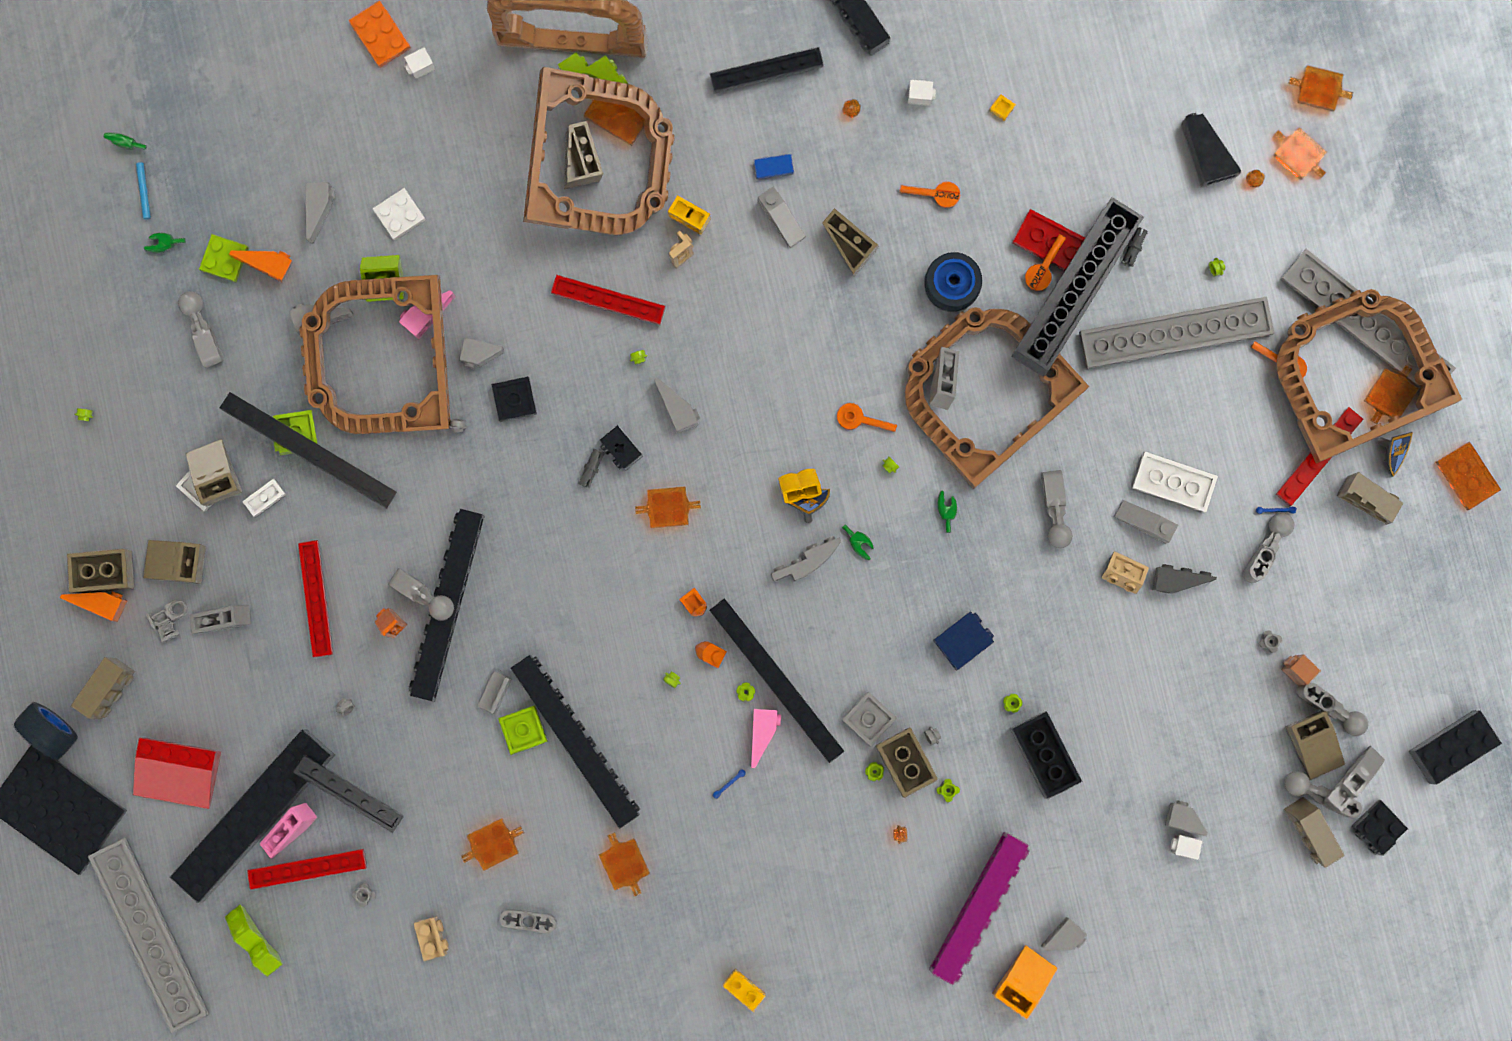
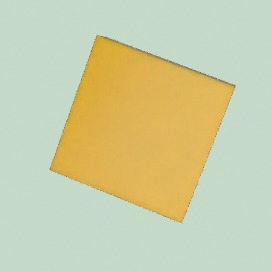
M1000 94L989 111L1005 121L1016 104Z

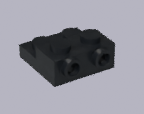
M1378 800L1351 826L1355 830L1354 834L1361 841L1365 840L1369 845L1367 848L1374 855L1378 854L1381 856L1386 854L1397 843L1396 840L1408 830L1382 800Z

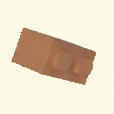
M1304 654L1294 655L1293 657L1289 656L1283 662L1285 666L1281 669L1298 686L1308 685L1321 671Z

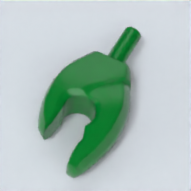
M104 133L103 136L105 139L110 140L111 143L122 148L134 149V147L145 150L147 148V145L137 143L134 138L122 134Z
M155 233L148 239L158 240L159 243L157 245L145 246L144 250L155 253L164 252L174 247L175 243H185L186 239H173V236L170 234Z
M940 491L937 502L938 511L942 520H946V533H951V520L955 519L958 510L957 502L954 496H951V506H945L944 491Z
M845 524L842 528L851 536L849 541L853 550L862 558L870 560V556L862 550L861 545L865 543L871 549H874L871 539L862 532L857 531L854 533Z

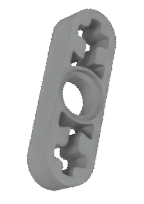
M508 909L500 916V922L506 928L551 933L557 926L556 918L548 914ZM511 913V917L518 918V914H521L519 919L520 926L516 925L518 921H511L508 924L504 916H508ZM525 916L533 917L534 924L531 927L524 925L523 919ZM537 917H541V922H545L547 919H550V922L553 923V926H550L549 929H546L545 925L539 924V928H536V925L538 923Z

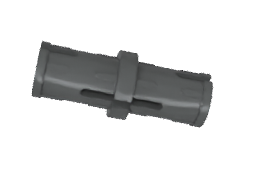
M1140 227L1136 229L1132 241L1128 243V251L1122 261L1123 264L1127 265L1129 258H1131L1128 265L1130 267L1134 266L1138 253L1143 249V241L1148 234V231L1144 229L1141 236H1139L1142 229Z
M593 449L588 463L584 465L585 470L578 483L579 485L590 488L595 474L599 471L598 467L605 454L604 452Z

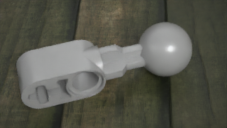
M192 291L183 293L178 300V306L182 313L190 316L192 322L190 327L193 332L192 339L203 366L207 368L224 361L214 332L209 328L207 321L201 316L200 311L203 308L201 296Z
M1061 470L1042 472L1041 480L1045 507L1048 508V515L1052 518L1053 523L1048 532V540L1056 548H1065L1071 543L1073 535L1071 529L1064 525L1063 516L1066 514L1063 474Z
M1278 513L1271 518L1269 523L1270 536L1263 540L1244 571V578L1247 582L1256 583L1263 580L1268 574L1276 559L1279 541L1282 537L1289 536L1294 530V520L1290 515ZM1262 553H1264L1267 556V561H1264L1262 559Z
M398 568L388 585L420 605L426 604L429 606V612L436 620H446L453 614L454 605L451 599L446 596H433L431 590L426 588V585Z
M1315 683L1298 686L1297 694L1302 700L1317 710L1327 711L1328 716L1341 720L1344 730L1348 734L1360 736L1367 731L1369 723L1363 713L1358 711L1349 713L1333 695ZM1324 697L1327 699V705L1325 707H1323L1321 703Z
M1300 771L1291 772L1286 777L1285 788L1291 795L1302 796L1307 794L1313 797L1315 802L1338 813L1325 800L1332 790L1322 785L1317 787L1311 784L1308 776ZM1353 799L1348 804L1351 805L1350 807L1353 808V811L1350 812V809L1345 808L1338 814L1356 818L1362 813V806Z

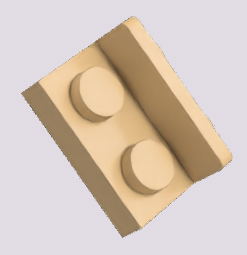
M680 230L677 232L679 243L673 245L669 252L671 263L675 268L694 255L692 249L694 246L692 245L691 238L686 233L682 234Z
M1114 551L1102 575V579L1122 587L1128 592L1137 594L1143 586L1149 567Z
M435 916L413 923L424 961L447 955L449 945L447 939H443L441 931H444L441 919L438 920V917Z

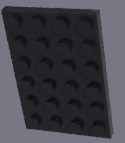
M32 745L0 787V819L77 875L83 873L90 863L88 856L101 848L127 812L126 809L58 760L44 755Z

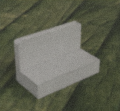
M494 671L478 707L496 714L512 679Z

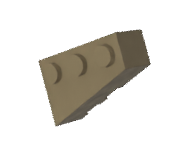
M587 121L571 124L567 128L564 190L599 182L603 176L602 167Z
M834 208L822 223L855 276L879 246Z
M1360 472L1347 476L1337 494L1339 498L1386 525L1393 523L1403 505L1398 496L1388 493Z
M1302 797L1284 808L1294 827L1302 837V842L1310 850V856L1316 864L1319 863L1326 868L1345 856L1317 806Z

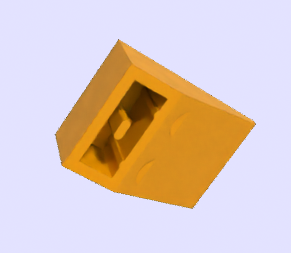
M1025 945L992 994L1025 1019H1028L1058 968Z

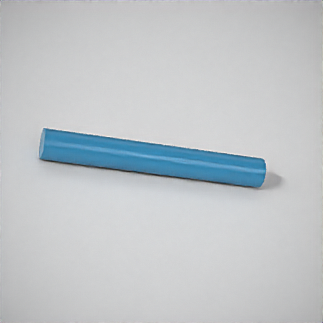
M136 163L143 219H150L144 163Z

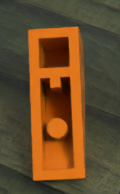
M231 250L229 253L230 257L280 282L283 281L292 264V260L289 259L290 255L282 251L277 253L275 251Z
M115 591L111 593L61 594L60 596L65 601L115 622L119 621L127 603V600L122 599L123 595Z
M383 608L376 615L377 619L374 621L381 634L390 638H395L408 625L391 608Z

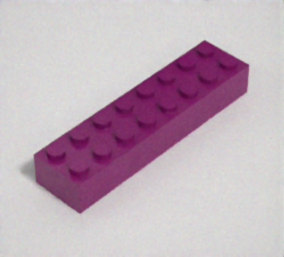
M1003 832L929 968L932 974L952 985L955 981L959 982L963 974L961 969L964 964L968 965L973 956L971 954L973 947L977 948L982 940L980 935L983 929L987 930L992 921L990 919L991 914L997 912L1001 905L999 900L1002 894L1006 895L1011 886L1008 884L1012 877L1015 878L1020 870L1018 865L1021 859L1025 860L1030 851L1027 849L1029 847L1028 844Z

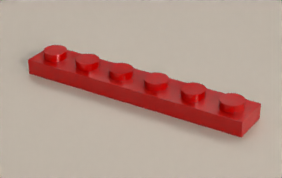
M556 275L551 290L553 295L657 325H661L666 308L664 305L560 275Z
M1348 407L1333 425L1352 434L1364 419ZM1310 452L1275 495L1287 505L1292 506L1331 458L1316 464Z
M319 541L298 543L312 655L314 658L333 655Z
M364 849L250 869L247 870L251 890L366 869L367 864Z

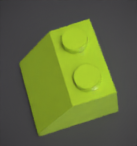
M400 255L362 257L360 265L361 279L403 277ZM404 291L400 293V299H404ZM393 298L366 299V302L393 300Z

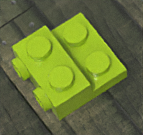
M312 410L273 416L276 420L318 444ZM274 442L275 452L279 451L280 456L293 454Z

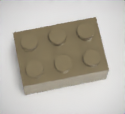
M115 549L67 554L70 593L134 589L132 550Z
M104 657L71 704V707L89 719L106 718L111 711L110 707L113 702H117L122 696L121 691L125 685L128 686L134 678L132 675L135 671L117 658Z
M911 727L875 745L903 798L938 780Z

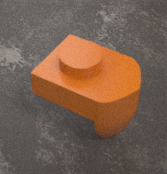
M695 588L679 599L694 617L702 616L706 612L707 603Z
M707 641L695 646L697 657L716 668H719L727 651Z

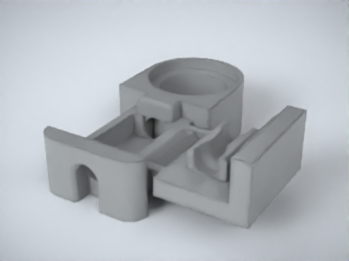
M174 600L164 605L166 609L154 615L147 614L152 628L157 629L162 643L180 635L178 630H174V622L171 621H176L187 614L188 607L185 602ZM176 604H181L183 611L176 615L173 612V607Z

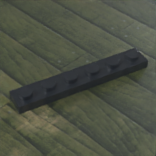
M816 47L710 73L714 93L821 68L824 67L820 48Z
M305 754L293 770L300 777L392 833L403 819L401 813Z

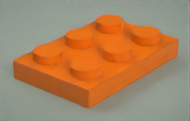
M380 0L348 20L379 68L411 49L409 43Z

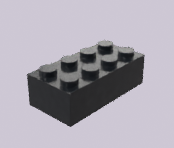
M1473 710L1410 749L1409 753L1428 783L1437 785L1502 743L1481 710Z
M1047 711L1010 728L1045 799H1049L1082 782Z

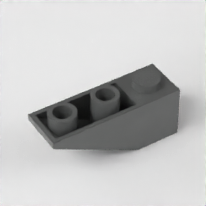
M1162 564V567H1157L1155 570L1152 591L1173 594L1214 581L1217 577L1211 576L1212 573L1200 571V574L1192 573V569L1189 568L1176 570L1173 569L1174 566Z

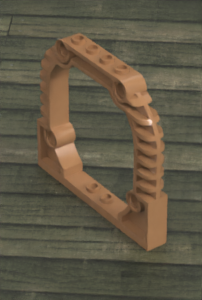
M488 0L487 12L492 22V32L497 45L646 58L648 43L646 25L643 24L642 14L639 9L629 1ZM542 9L578 12L599 18H609L619 24L617 30L611 31L609 34L536 28L535 25L523 21L522 16L513 14L512 11Z
M543 67L539 73L523 222L610 235H623L637 230L647 222L652 214L661 210L668 199V190H666L667 183L670 181L668 168L672 162L673 155L670 153L675 136L672 134L673 125L671 121L665 117L663 118L662 111L653 98L641 88L630 84ZM571 91H577L579 98L573 97ZM584 99H592L627 106L634 109L644 118L645 135L652 143L647 189L638 196L634 211L628 214H611L574 207V203L569 197L563 196L558 198L546 183L539 182L541 161L543 162L545 157V150H542L543 143L547 139V131H544L547 111H551L565 101L570 105H577ZM658 124L664 127V133L658 130ZM650 199L656 201V208L650 205ZM559 203L566 205V212L559 209Z
M440 275L350 280L337 283L324 291L314 304L312 312H308L303 316L302 326L299 328L300 337L303 338L301 355L305 357V365H303L302 370L307 384H304V393L308 395L310 405L314 408H320L324 417L335 427L353 434L450 429L451 416ZM403 291L408 294V299L405 302H402L399 298L400 293ZM393 298V301L399 306L413 304L424 314H432L434 337L431 338L432 349H435L436 355L433 357V367L437 369L438 391H430L427 397L420 403H406L401 412L355 414L337 405L334 389L326 384L322 335L330 327V312L341 303L352 300ZM312 316L317 318V325L315 327H312L309 323ZM318 393L322 394L324 398L321 404L315 399ZM411 406L417 410L415 417H411L408 414V409Z
M1374 289L1364 292L1357 290L1351 293L1348 299L1339 298L1333 301V305L1327 308L1323 305L1314 310L1315 313L1311 315L1304 313L1298 316V320L1289 327L1288 337L1282 344L1277 357L1279 381L1298 419L1297 424L1316 464L1462 400L1443 358L1440 359L1427 329L1415 309L1402 300L1391 296H1381ZM1365 297L1372 298L1373 304H1368ZM1357 313L1362 317H1372L1381 313L1394 320L1401 329L1419 367V370L1414 375L1415 382L1421 386L1419 397L1415 404L1418 411L1402 418L1397 415L1388 419V424L1383 426L1381 423L1370 427V432L1352 439L1350 432L1332 425V417L1328 412L1317 409L1300 373L1297 361L1299 348L1308 344L1316 335L1317 330ZM1295 327H1300L1303 330V335H1298L1295 332ZM1423 372L1429 373L1430 380L1424 379ZM1317 417H1320L1324 420V426H1319L1317 424Z
M973 307L965 313L961 311L954 318L956 321L951 326L949 323L940 330L941 334L937 338L933 336L926 342L927 347L923 350L919 348L912 354L913 359L908 365V374L910 376L906 384L905 401L910 416L973 489L1089 388V385L1059 353L1050 368L1054 372V377L1048 378L1046 375L1043 377L1039 374L1041 382L1049 387L1048 403L1053 409L1038 422L1036 420L1031 422L1027 426L1029 430L1024 435L1020 432L1012 439L1014 443L998 456L994 450L976 449L975 444L969 438L959 440L928 405L924 398L923 384L930 378L933 372V363L938 359L940 348L950 349L966 334L977 335L988 327H995L1005 330L1020 343L1031 324L1018 313L1007 309H988L982 311L980 308ZM975 314L979 317V321L972 322L969 316ZM920 364L923 370L915 372L912 366ZM961 444L968 445V453L960 451Z

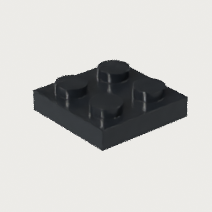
M529 376L491 384L499 422L537 414Z

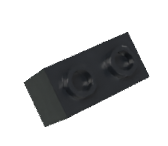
M618 425L600 439L602 443L601 449L607 455L610 453L615 458L613 463L619 470L621 468L625 471L643 457L641 452ZM618 445L623 447L624 452L622 454L617 452L616 447Z

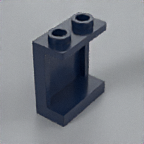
M971 611L933 639V642L956 671L994 643L992 632L988 628L984 629L980 624L982 622L981 618L977 613L973 614Z

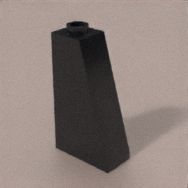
M1192 113L1187 115L1181 125L1201 187L1238 177L1241 173L1240 167L1204 114L1197 115Z

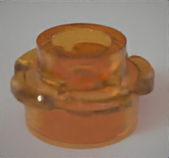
M856 99L847 100L843 104V113L848 117L857 116L861 108L860 104H858L859 102Z
M1253 170L1247 173L1246 182L1251 187H1259L1263 184L1265 175L1260 170Z
M898 825L897 829H894L893 835L894 840L901 844L902 842H907L908 834L906 826L901 827Z

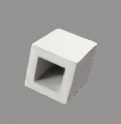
M425 47L404 57L407 61V64L404 66L409 75L413 74L415 79L435 70V66Z
M910 80L908 104L930 105L932 99L935 100L936 88H933V82Z
M1176 834L1175 838H1172L1170 849H1172V854L1199 860L1203 841Z

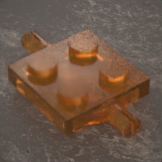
M1309 65L1305 67L1302 79L1290 77L1288 85L1299 87L1297 103L1332 112L1336 110L1337 101L1340 97L1351 100L1353 92L1342 90L1344 74Z
M1300 127L1288 137L1280 130L1273 135L1281 142L1279 149L1273 156L1300 180L1312 171L1320 178L1326 174L1318 164L1327 151Z
M1405 365L1400 374H1395L1386 368L1382 371L1364 399V402L1376 410L1370 420L1371 422L1378 424L1383 415L1390 418L1397 415L1399 417L1402 416L1418 391V388L1410 384L1408 379H1406L1412 370L1411 367L1409 368V366Z
M685 486L647 490V505L635 506L636 514H648L650 528L689 525L688 514L690 509H701V505H697L701 504L700 500L689 502Z
M503 818L467 835L471 844V851L461 855L462 859L469 856L463 860L464 863L475 858L479 861L484 871L518 854L519 851L515 845L514 838L524 834V830L516 833L523 829L522 826L511 831L507 828Z
M615 832L612 833V836L611 834L607 835L612 846L609 850L599 854V857L614 890L623 886H630L634 896L641 894L642 892L637 882L651 873L635 838L619 843Z

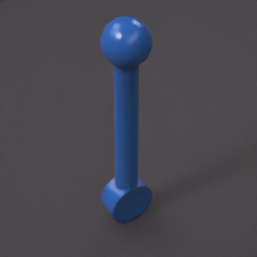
M1257 507L1256 512L1258 514L1263 512H1289L1294 514L1297 508Z
M739 770L733 779L719 791L713 793V797L715 799L719 798L721 793L737 779L744 777L746 774L745 770Z

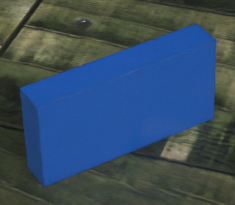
M791 154L754 160L757 179L794 174Z

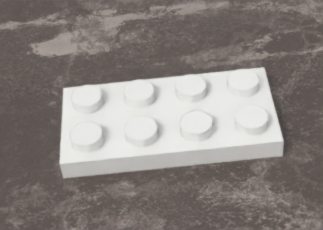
M1144 452L1132 489L1206 513L1218 476Z

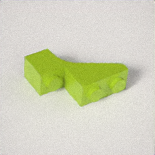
M576 52L558 64L559 70L628 84L622 74L619 76L616 69L618 68L612 59L609 60L606 55L589 66L583 56L579 57Z
M242 905L237 906L225 916L233 940L249 953L252 964L268 977L283 965L278 952L264 939Z

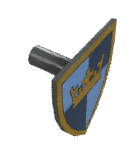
M1413 432L1391 437V440L1382 437L1378 440L1379 445L1387 447L1384 461L1388 462L1389 472L1392 477L1397 473L1407 455Z
M821 489L822 494L817 497L803 498L798 502L787 504L803 512L805 522L811 523L813 521L812 514L827 503L830 497V489Z

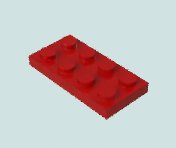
M1030 209L1012 243L1044 260L1059 234L1063 235L1066 239L1051 264L1065 271L1085 237Z

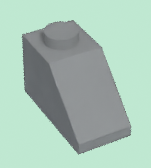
M465 338L459 360L464 363L465 367L475 369V366L482 367L504 354V349L502 346Z
M1179 800L1176 803H1170L1166 826L1207 836L1208 832L1195 810L1188 807L1189 803Z
M1066 917L1041 947L1046 951L1079 948L1086 941L1084 937L1087 934L1071 919Z

